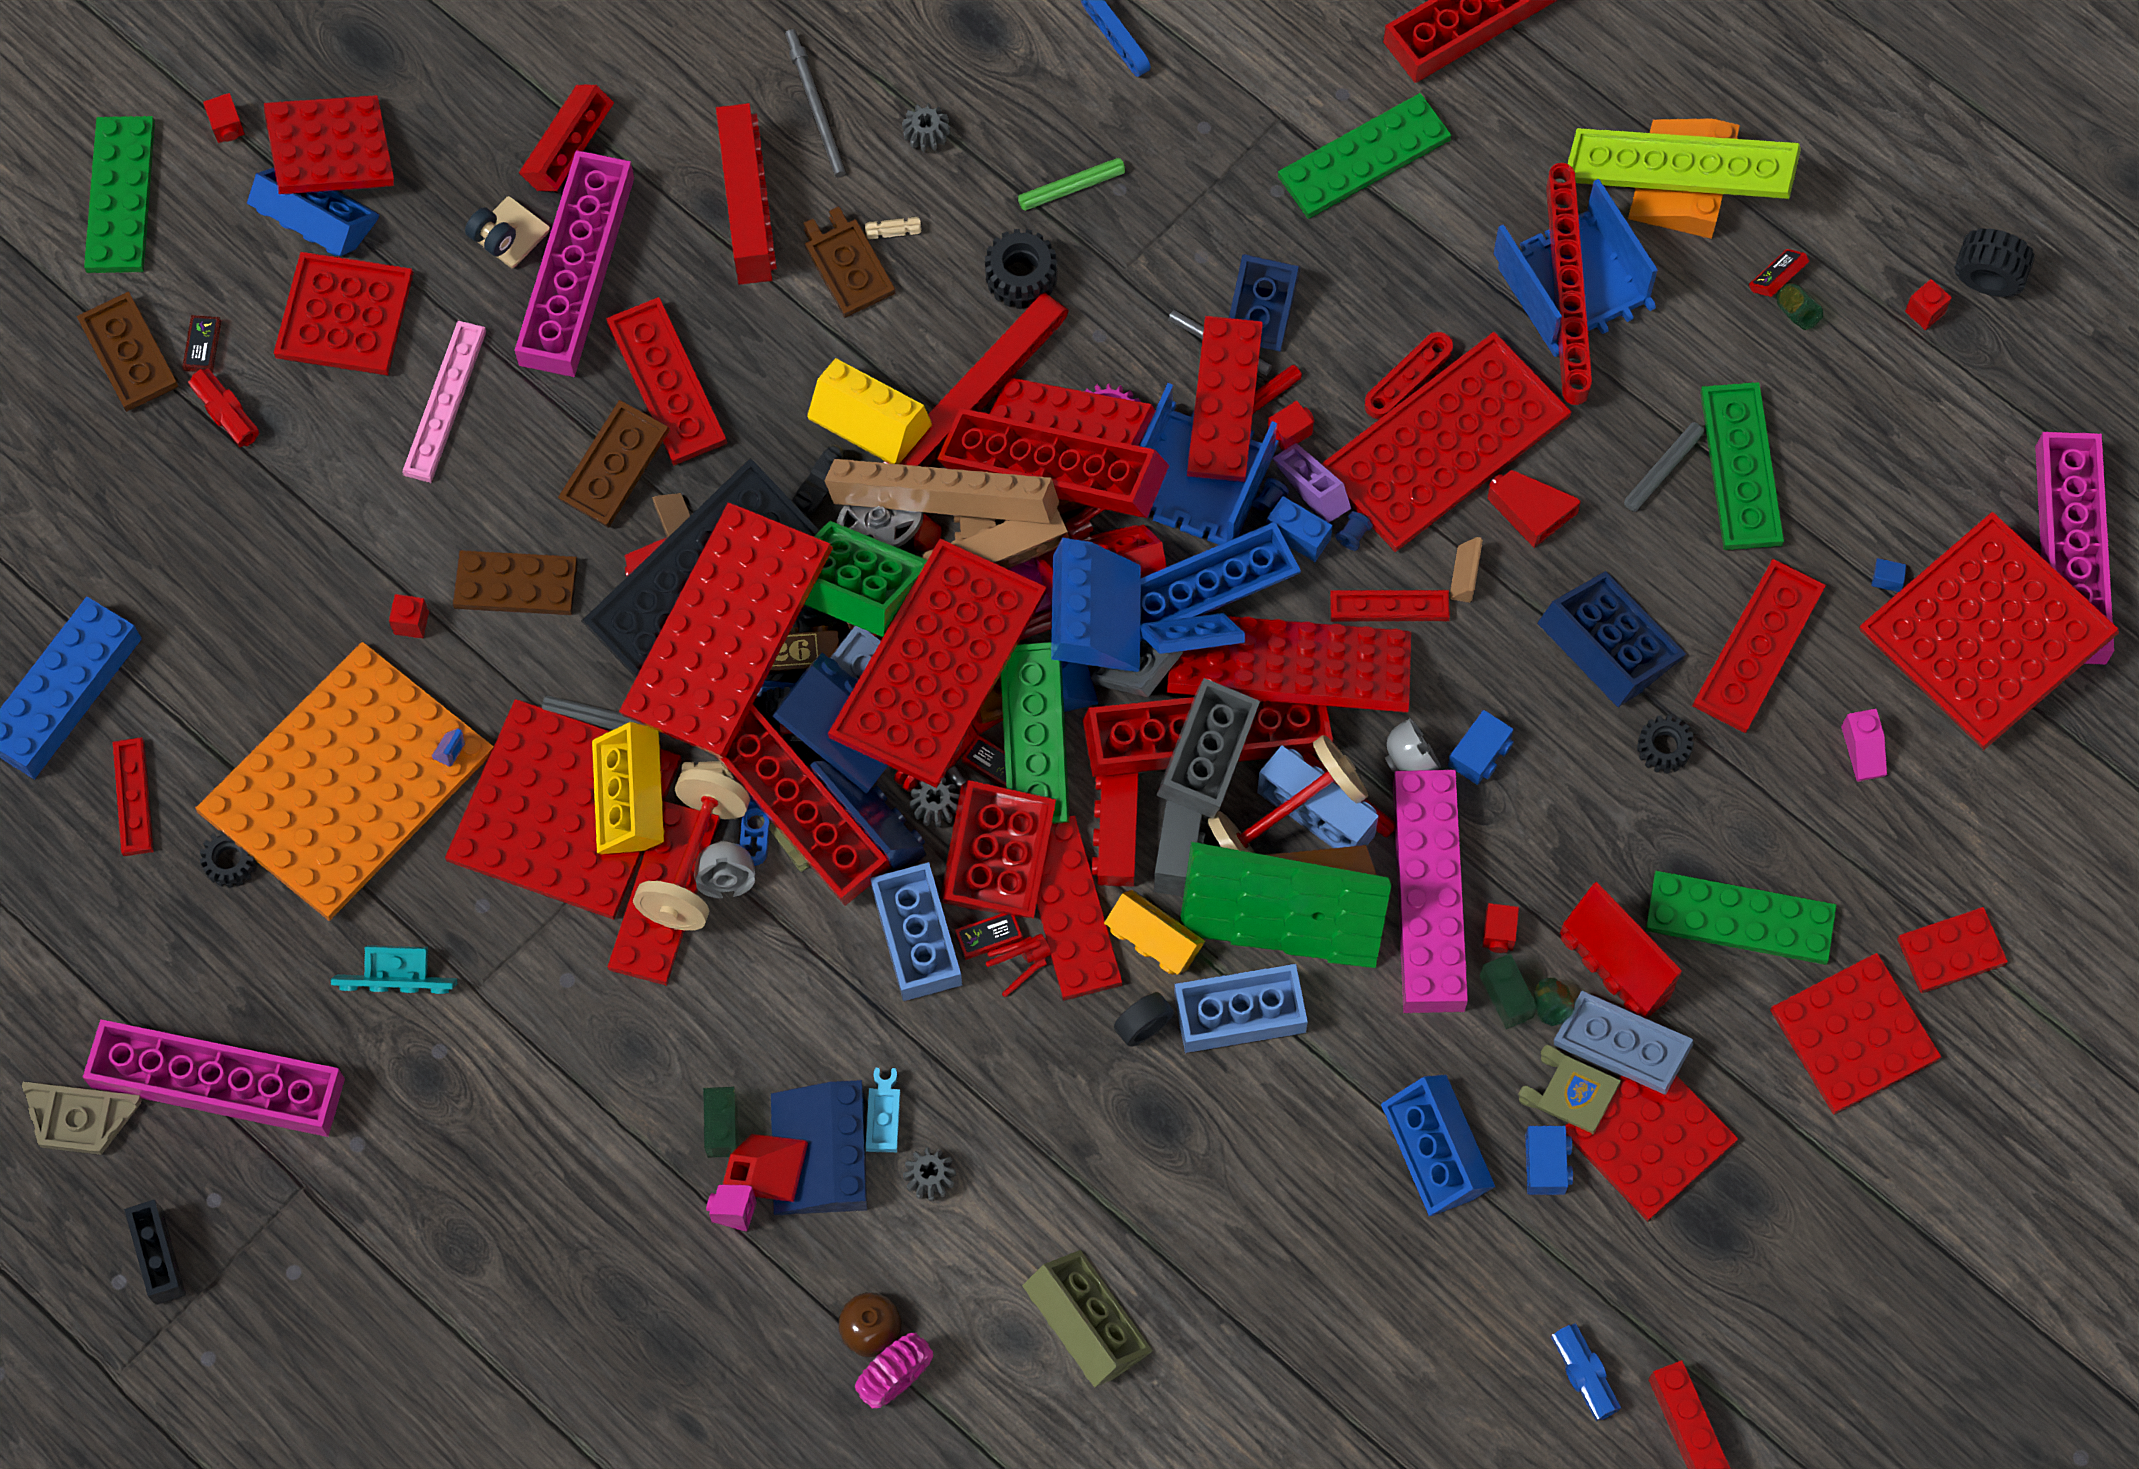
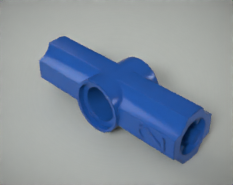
M1576 1323L1554 1333L1551 1339L1566 1365V1374L1577 1392H1581L1596 1422L1619 1411L1621 1406L1606 1380L1607 1375L1603 1364L1595 1353H1591Z

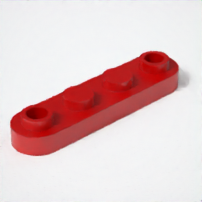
M1443 332L1429 334L1367 393L1364 404L1366 413L1372 418L1380 419L1408 398L1450 358L1453 349L1452 339ZM1439 347L1442 349V352L1437 353L1433 348ZM1376 403H1380V404H1382L1384 407L1381 408V409H1378V408H1376L1374 405H1375Z

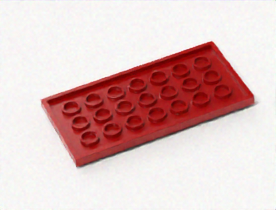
M1493 332L1325 460L1322 465L1343 482L1352 507L1358 513L1366 516L1373 524L1372 528L1394 552H1397L1571 416V411L1516 353Z
M728 502L619 712L627 718L724 759L833 549L832 545Z
M939 539L828 732L829 738L937 788L1043 600L1047 587Z
M1227 616L1245 632V643L1185 650L1169 670L1167 693L1195 695L1202 680L1205 678L1257 700L1408 712L1411 631L1378 629L1369 626L1354 627L1341 624H1317L1308 621L1292 622L1281 619L1268 620L1255 619L1253 617Z

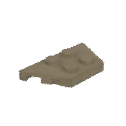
M30 1082L22 1083L23 1092L29 1105V1114L35 1127L34 1132L37 1143L41 1148L102 1155L142 1102L140 1095Z

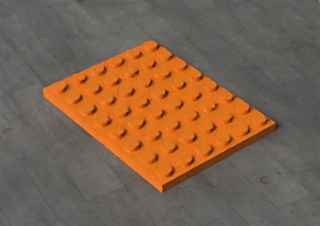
M361 642L196 807V811L330 921L489 758L494 746L364 642ZM460 729L463 733L465 745L453 765L449 767L434 760L432 754L447 732Z

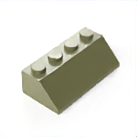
M1081 1250L1043 1264L1022 1285L1031 1301L1038 1307L1047 1320L1048 1325L1058 1335L1068 1353L1072 1355L1084 1372L1085 1377L1094 1387L1115 1379L1153 1351Z

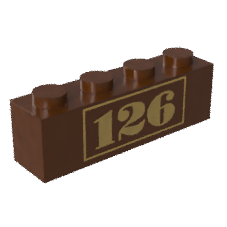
M816 626L810 628L811 632L799 633V628H792L769 673L805 671L822 652L830 658L839 647L838 631H828V626Z

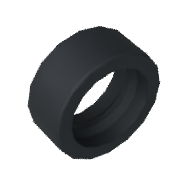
M1154 992L1141 998L1124 1011L1116 1020L1114 1029L1127 1046L1133 1047L1146 1041L1162 1029L1172 1018L1174 1010L1161 993Z

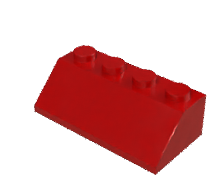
M1144 524L1088 540V542L1095 543L1141 565V578L1167 568L1162 541ZM1056 550L1034 558L1042 582L1047 587V595L1051 601L1053 554Z

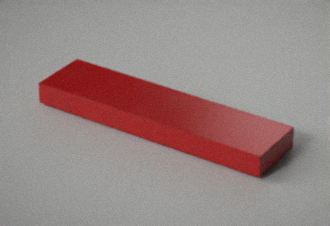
M1331 590V622L1449 621V590Z
M143 737L114 741L113 754L121 853L123 856L154 852L145 741Z

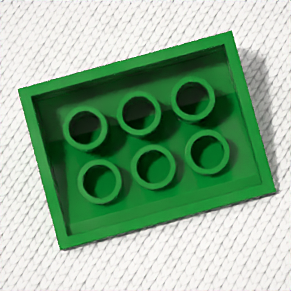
M829 521L814 537L830 543L833 549L804 605L884 637L927 560Z

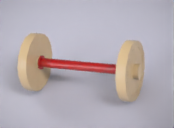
M1322 735L1313 742V746L1328 770L1326 773L1243 833L1221 811H1218L1213 819L1209 817L1208 824L1220 847L1255 853L1249 844L1252 840L1334 781L1355 803H1360L1368 797L1367 790L1356 773V768L1346 755H1343L1327 736Z
M689 769L680 774L675 786V792L684 804L692 809L700 810L674 882L671 884L661 881H646L639 884L633 898L635 907L644 916L656 923L678 930H697L703 928L710 912L708 905L699 896L684 887L711 814L719 815L720 819H737L744 816L750 802L748 792L731 778L713 771Z

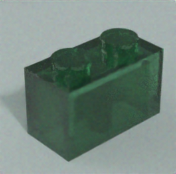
M1511 953L1484 964L1480 978L1505 1028L1509 1029L1534 1018L1537 1005Z
M735 1087L703 1088L704 1148L707 1157H730V1154L738 1147V1102Z

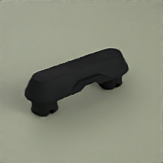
M830 445L822 453L812 468L811 473L792 498V502L805 516L811 515L829 494L825 479L834 459L847 460L845 450L838 445Z

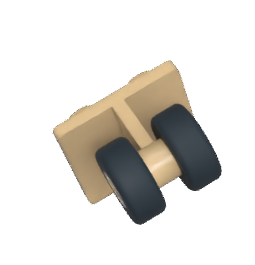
M509 196L493 212L486 207L478 209L470 217L465 227V233L469 238L478 242L486 251L499 258L510 268H515L550 232L547 224Z

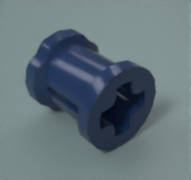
M1273 478L1266 480L1262 493L1252 501L1253 507L1265 516H1269L1282 496L1286 497L1289 492L1284 484Z
M1352 511L1348 516L1349 522L1342 531L1336 533L1335 537L1341 545L1356 551L1360 547L1359 541L1366 531L1372 529L1373 524L1363 514Z

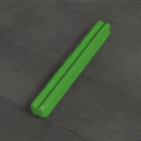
M1116 158L1025 192L1018 196L1019 204L1022 210L1026 211L1125 173L1124 163L1121 158Z

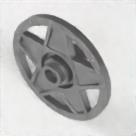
M845 505L838 516L837 524L844 526L846 518L850 514L857 522L849 529L898 548L917 533L923 521V512L885 509L880 506L872 508ZM911 525L907 532L896 539L897 529Z

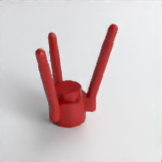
M1090 505L1064 523L1069 538L1081 541H1088L1137 527L1138 525L1090 536L1089 533L1094 530L1089 520L1105 510Z
M1042 934L1034 937L1030 936L1022 941L991 950L987 953L988 957L1003 954L987 961V967L1002 963L1021 954L1027 963H1034L1003 991V997H1007L1037 969L1047 965L1044 958L1051 955V950Z

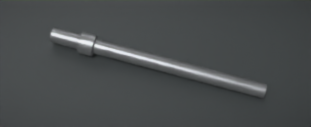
M790 29L785 33L791 49L789 52L792 63L797 66L834 175L837 178L842 177L846 172L807 64L808 55L805 48L800 44L796 30Z

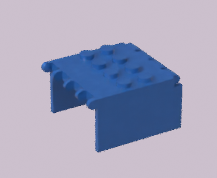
M1597 179L1593 182L1588 210L1579 214L1578 218L1588 331L1597 327L1604 334L1609 331L1606 322L1621 315L1626 322L1633 320L1631 310L1643 304L1649 311L1656 308L1651 298V293L1658 269L1601 181ZM1503 224L1498 227L1493 253L1499 262L1498 269L1553 356L1557 357L1559 356L1558 331L1562 315L1555 306L1550 230L1545 231L1547 240L1542 233H1539L1521 242V252ZM1564 229L1559 230L1564 234L1570 233L1569 231ZM1568 255L1561 256L1564 259H1572V257ZM1563 281L1567 285H1574L1571 281ZM1565 307L1569 311H1576L1574 307ZM1574 332L1567 333L1571 337H1578V334Z
M1167 383L1156 412L1140 444V447L1156 450L1169 465L1150 513L1155 511L1153 521L1174 529L1178 521H1181L1180 531L1201 539L1205 532L1208 531L1210 533L1207 541L1221 545L1237 538L1252 506V501L1257 495L1278 446L1279 440L1276 439L1277 423L1271 422L1263 443L1252 440L1255 431L1251 430L1245 482L1187 476L1194 412L1189 417L1174 411L1176 402L1173 401V384Z

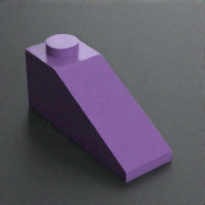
M1297 443L1273 457L1274 463L1303 500L1324 521L1329 523L1351 509L1343 482Z

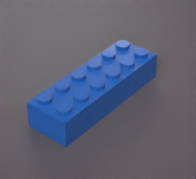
M86 596L0 708V758L35 780L142 638L136 627Z

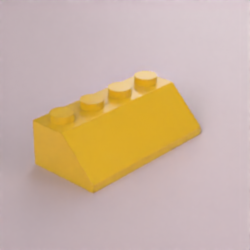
M837 358L832 361L818 378L807 415L808 419L890 464H900L932 426L923 404Z
M628 722L592 740L597 853L599 854L645 851L664 842L659 732L645 725Z

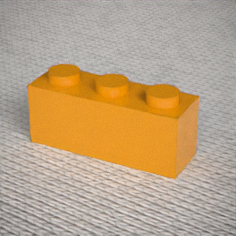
M1133 890L1122 893L1104 924L1111 928L1110 932L1121 940L1127 939L1136 945L1134 948L1138 953L1145 957H1153L1160 962L1159 966L1164 971L1172 975L1186 972L1205 943V940Z

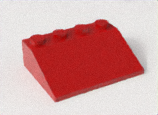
M970 780L963 783L940 893V902L967 909L1034 918L1056 799Z
M1597 881L1590 887L1562 925L1560 935L1565 946L1571 951L1575 949L1579 953L1585 967L1592 973H1598L1603 979L1606 989L1613 995L1617 994L1625 1002L1624 1006L1627 1011L1647 1019L1671 998L1682 970Z

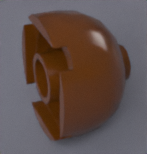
M865 1292L854 1296L845 1304L839 1316V1332L843 1343L851 1351L856 1352L857 1355L877 1357L886 1347H889L894 1341L899 1339L902 1322L897 1307L887 1297L878 1293Z

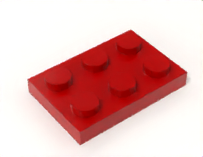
M1984 907L1901 934L1897 938L1921 994L2005 966L2008 962Z

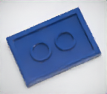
M1224 613L1143 623L1140 625V635L1159 654L1245 643V632Z

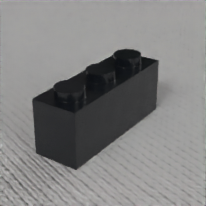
M153 1199L124 1209L148 1297L155 1305L185 1296L186 1292L163 1208Z

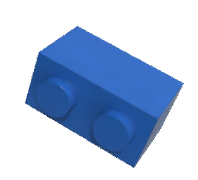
M1282 496L1267 518L1266 525L1276 522L1290 548L1316 562L1331 540L1333 525Z
M1483 710L1451 753L1448 766L1476 785L1481 782L1483 777L1488 780L1497 767V764L1494 762L1499 755L1506 756L1514 743L1511 740L1514 729Z
M1528 1126L1525 1133L1527 1195H1565L1568 1185L1573 1184L1572 1166H1567V1155H1571L1572 1139L1571 1136H1566V1126Z

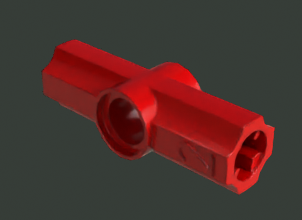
M209 368L200 369L194 373L188 383L198 398L205 404L204 407L219 427L223 426L239 447L252 444L260 434L259 430L244 413V409L235 395L229 389L226 390Z

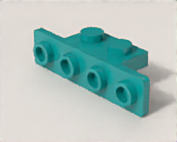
M365 946L364 975L337 974L331 978V985L339 986V990L355 991L358 990V986H367L373 992L388 991V987H399L400 992L404 993L419 992V988H431V993L445 994L449 993V989H453L457 985V978L427 977L428 947Z

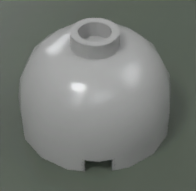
M1411 718L1400 723L1389 734L1386 743L1389 755L1385 757L1387 764L1394 773L1398 770L1441 769L1433 749L1429 743H1426L1422 737L1423 733Z
M727 841L713 843L704 848L698 855L695 863L694 879L696 887L701 893L714 898H723L721 892L734 891L733 897L749 891L755 883V867L750 854L739 844Z

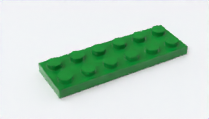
M1419 93L1279 170L1278 178L1307 219H1310L1449 142L1451 134L1422 94Z
M153 116L96 117L84 263L86 273L144 272L155 130Z
M1760 383L1702 386L1700 394L1723 549L1734 550L1782 546L1784 539Z
M1051 642L1017 645L1001 673L1006 788L1056 799L1052 824L1069 823L1062 661L1051 660Z
M1655 871L1645 931L1827 965L1836 904Z

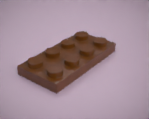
M129 291L76 316L126 412L179 387Z
M619 400L558 496L559 500L609 528L670 429L668 426Z
M460 550L453 599L454 609L572 615L578 565L577 557Z

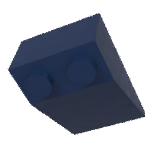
M1243 254L1229 318L1263 322L1260 347L1281 351L1301 266Z

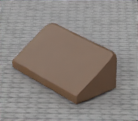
M681 493L652 497L655 509L668 537L690 516Z
M1480 537L1469 540L1457 548L1449 596L1452 600L1470 603L1473 599L1483 541Z

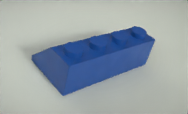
M274 167L256 173L247 204L256 208L259 214L272 217L279 221L282 227L302 234L305 240L325 247L328 253L335 256H342L354 251L379 218V214L336 190L279 194Z
M1447 1075L1424 1076L1381 1103L1429 1216L1470 1202L1495 1187Z

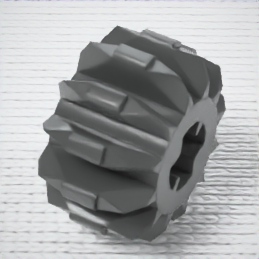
M929 102L926 108L923 109L917 104L915 112L908 110L906 119L902 122L904 139L910 141L912 149L920 145L923 153L927 147H931L936 151L937 143L945 145L946 136L950 134L949 118L947 114H942L940 106L932 110Z
M945 777L942 778L937 788L919 781V789H912L911 796L914 799L909 802L910 808L915 810L914 817L916 819L924 817L923 822L926 827L932 820L935 821V825L938 828L941 826L942 819L951 823V814H956L960 794L955 793L956 785L954 783L947 785Z
M929 1147L925 1148V1156H921L919 1152L915 1151L913 1157L916 1162L911 1160L905 1162V1167L909 1171L903 1173V1179L910 1181L907 1184V1190L910 1192L917 1189L916 1198L921 1199L925 1193H928L929 1201H934L935 1192H938L941 1197H945L946 1191L944 1187L953 1188L954 1181L950 1178L956 1176V1169L950 1167L952 1164L951 1157L942 1159L943 1151L940 1149L933 1156ZM931 1169L935 1171V1176L930 1175L928 1179H925L924 1172L929 1173Z

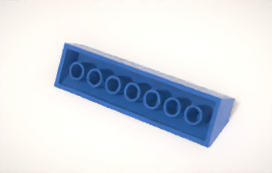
M1276 522L1141 578L1140 625L1143 623L1201 616L1300 574L1301 570ZM1140 635V641L1145 640V639Z

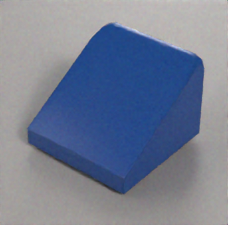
M1877 558L1871 586L1895 592L1901 591L1904 586L1906 564Z
M455 729L447 732L432 754V758L449 767L452 766L465 745L462 730Z

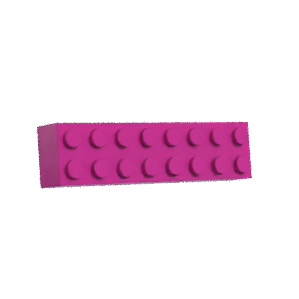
M576 150L514 350L519 366L575 377L633 185L634 173L631 161Z
M2042 432L2035 446L2041 557L2113 623L2102 434ZM2114 638L2084 664H2107L2114 652Z
M1456 770L1395 771L1393 801L1394 822L1396 823L1395 844L1403 1013L1465 1012L1468 999Z
M100 1019L83 1074V1079L94 1089L140 1095L142 1099L329 1137L345 1081L339 1068Z

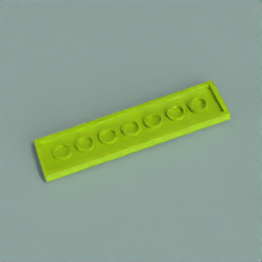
M1577 128L1568 164L1574 169L1575 181L1579 184H1593L1595 180L1599 179L1606 186L1789 199L1801 148L1799 143Z

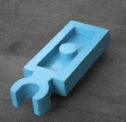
M875 1068L873 1075L878 1089L869 1088L866 1152L897 1153L900 1089H892L897 1082V1071L895 1068H892L891 1077L883 1080L880 1078V1069Z

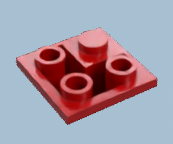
M751 1134L730 1154L723 1185H747L752 1187L755 1197L794 1202L808 1142L806 1140Z

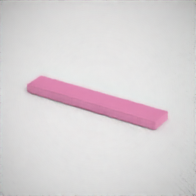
M457 321L403 468L404 476L432 483L486 334L485 327Z

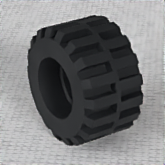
M1990 228L1972 230L1964 238L1954 267L1955 274L1962 283L1977 292L1990 296L2012 297L2020 294L2025 288L2035 254L2033 249L2027 245V242L2014 234Z
M1014 229L1013 234H1009L1008 231L1002 233V239L996 237L993 240V246L988 247L987 256H985L986 283H988L990 293H994V298L997 301L1003 299L1004 305L1010 307L1011 304H1016L1018 309H1022V305L1026 304L1029 308L1043 293L1051 295L1053 287L1056 286L1057 260L1055 250L1051 248L1049 240L1043 241V235L1040 233L1032 235V230L1026 229L1025 233H1020V229ZM1015 262H1028L1035 266L1036 270L1026 276H1015L1009 273L1006 268Z

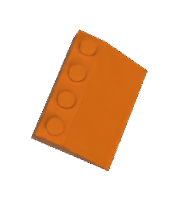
M1716 119L1653 120L1650 133L1737 139L1740 125ZM1636 188L1628 219L1712 239L1723 194Z

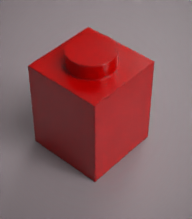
M230 93L203 101L218 143L233 141L239 136L245 135Z
M1930 279L1910 297L1905 313L1926 331L1946 313L1952 297Z
M1297 400L1268 418L1267 431L1272 421L1277 423L1276 439L1279 440L1278 445L1283 451L1295 443H1300L1313 433L1314 417L1307 407L1302 408Z
M394 595L389 623L394 635L423 639L429 615L424 598Z
M1488 903L1482 947L1489 948L1490 951L1495 953H1505L1508 950L1513 951L1516 942L1519 907Z

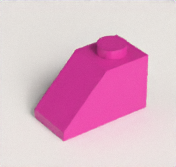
M1877 709L1847 714L1841 728L1857 782L1885 777L1887 775L1885 737Z
M718 1185L716 1194H710L706 1211L710 1212L711 1221L747 1232L757 1204L753 1189L747 1185Z

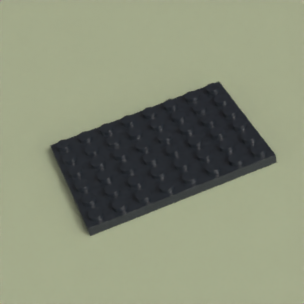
M751 458L581 620L635 678H637L728 502L813 537L819 532L817 527ZM803 605L792 628H799V633L811 632V627L828 626L829 631L840 619ZM786 672L768 673L765 680L778 681ZM756 696V698H755V700H754V702H753V705H754L761 697H757V696Z

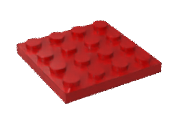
M378 95L264 103V114L279 194L394 186V177Z
M300 252L274 349L275 358L388 375L414 274L412 268Z
M1878 953L1785 999L1770 1009L1833 1115L1939 1061L1941 1055Z
M1677 1075L1666 1095L1621 1076L1619 1078L1621 1083L1594 1134L1570 1123L1566 1125V1136H1571L1572 1144L1647 1222L1738 1140Z

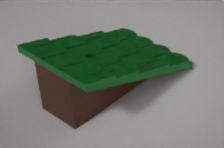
M1191 842L1180 924L1200 938L1230 941L1231 945L1280 950L1288 955L1327 959L1328 963L1376 968L1391 883L1388 877L1376 875L1366 845L1262 855Z

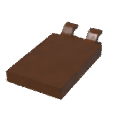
M838 206L829 211V219L834 229L822 234L814 218L804 222L803 225L805 227L804 232L810 240L805 243V248L841 313L846 318L894 295L895 288L857 220L854 219L847 222L841 208Z

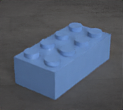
M1281 745L1259 772L1257 793L1276 807H1279L1325 772L1317 766L1311 767L1304 762V758L1296 750H1288ZM1331 783L1288 814V816L1332 848L1367 846L1375 837L1379 817L1373 806L1365 801L1355 803L1335 783Z
M929 862L870 878L873 896L903 1001L962 986L961 972Z
M1296 964L1175 984L1174 997L1185 1053L1306 1033L1308 1021Z

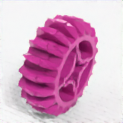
M909 1333L906 1336H902L898 1341H894L892 1345L886 1347L881 1354L870 1362V1365L863 1370L855 1384L856 1391L865 1404L868 1403L871 1408H881L891 1400H894L918 1379L926 1367L930 1365L934 1355L925 1339L921 1338L917 1333Z

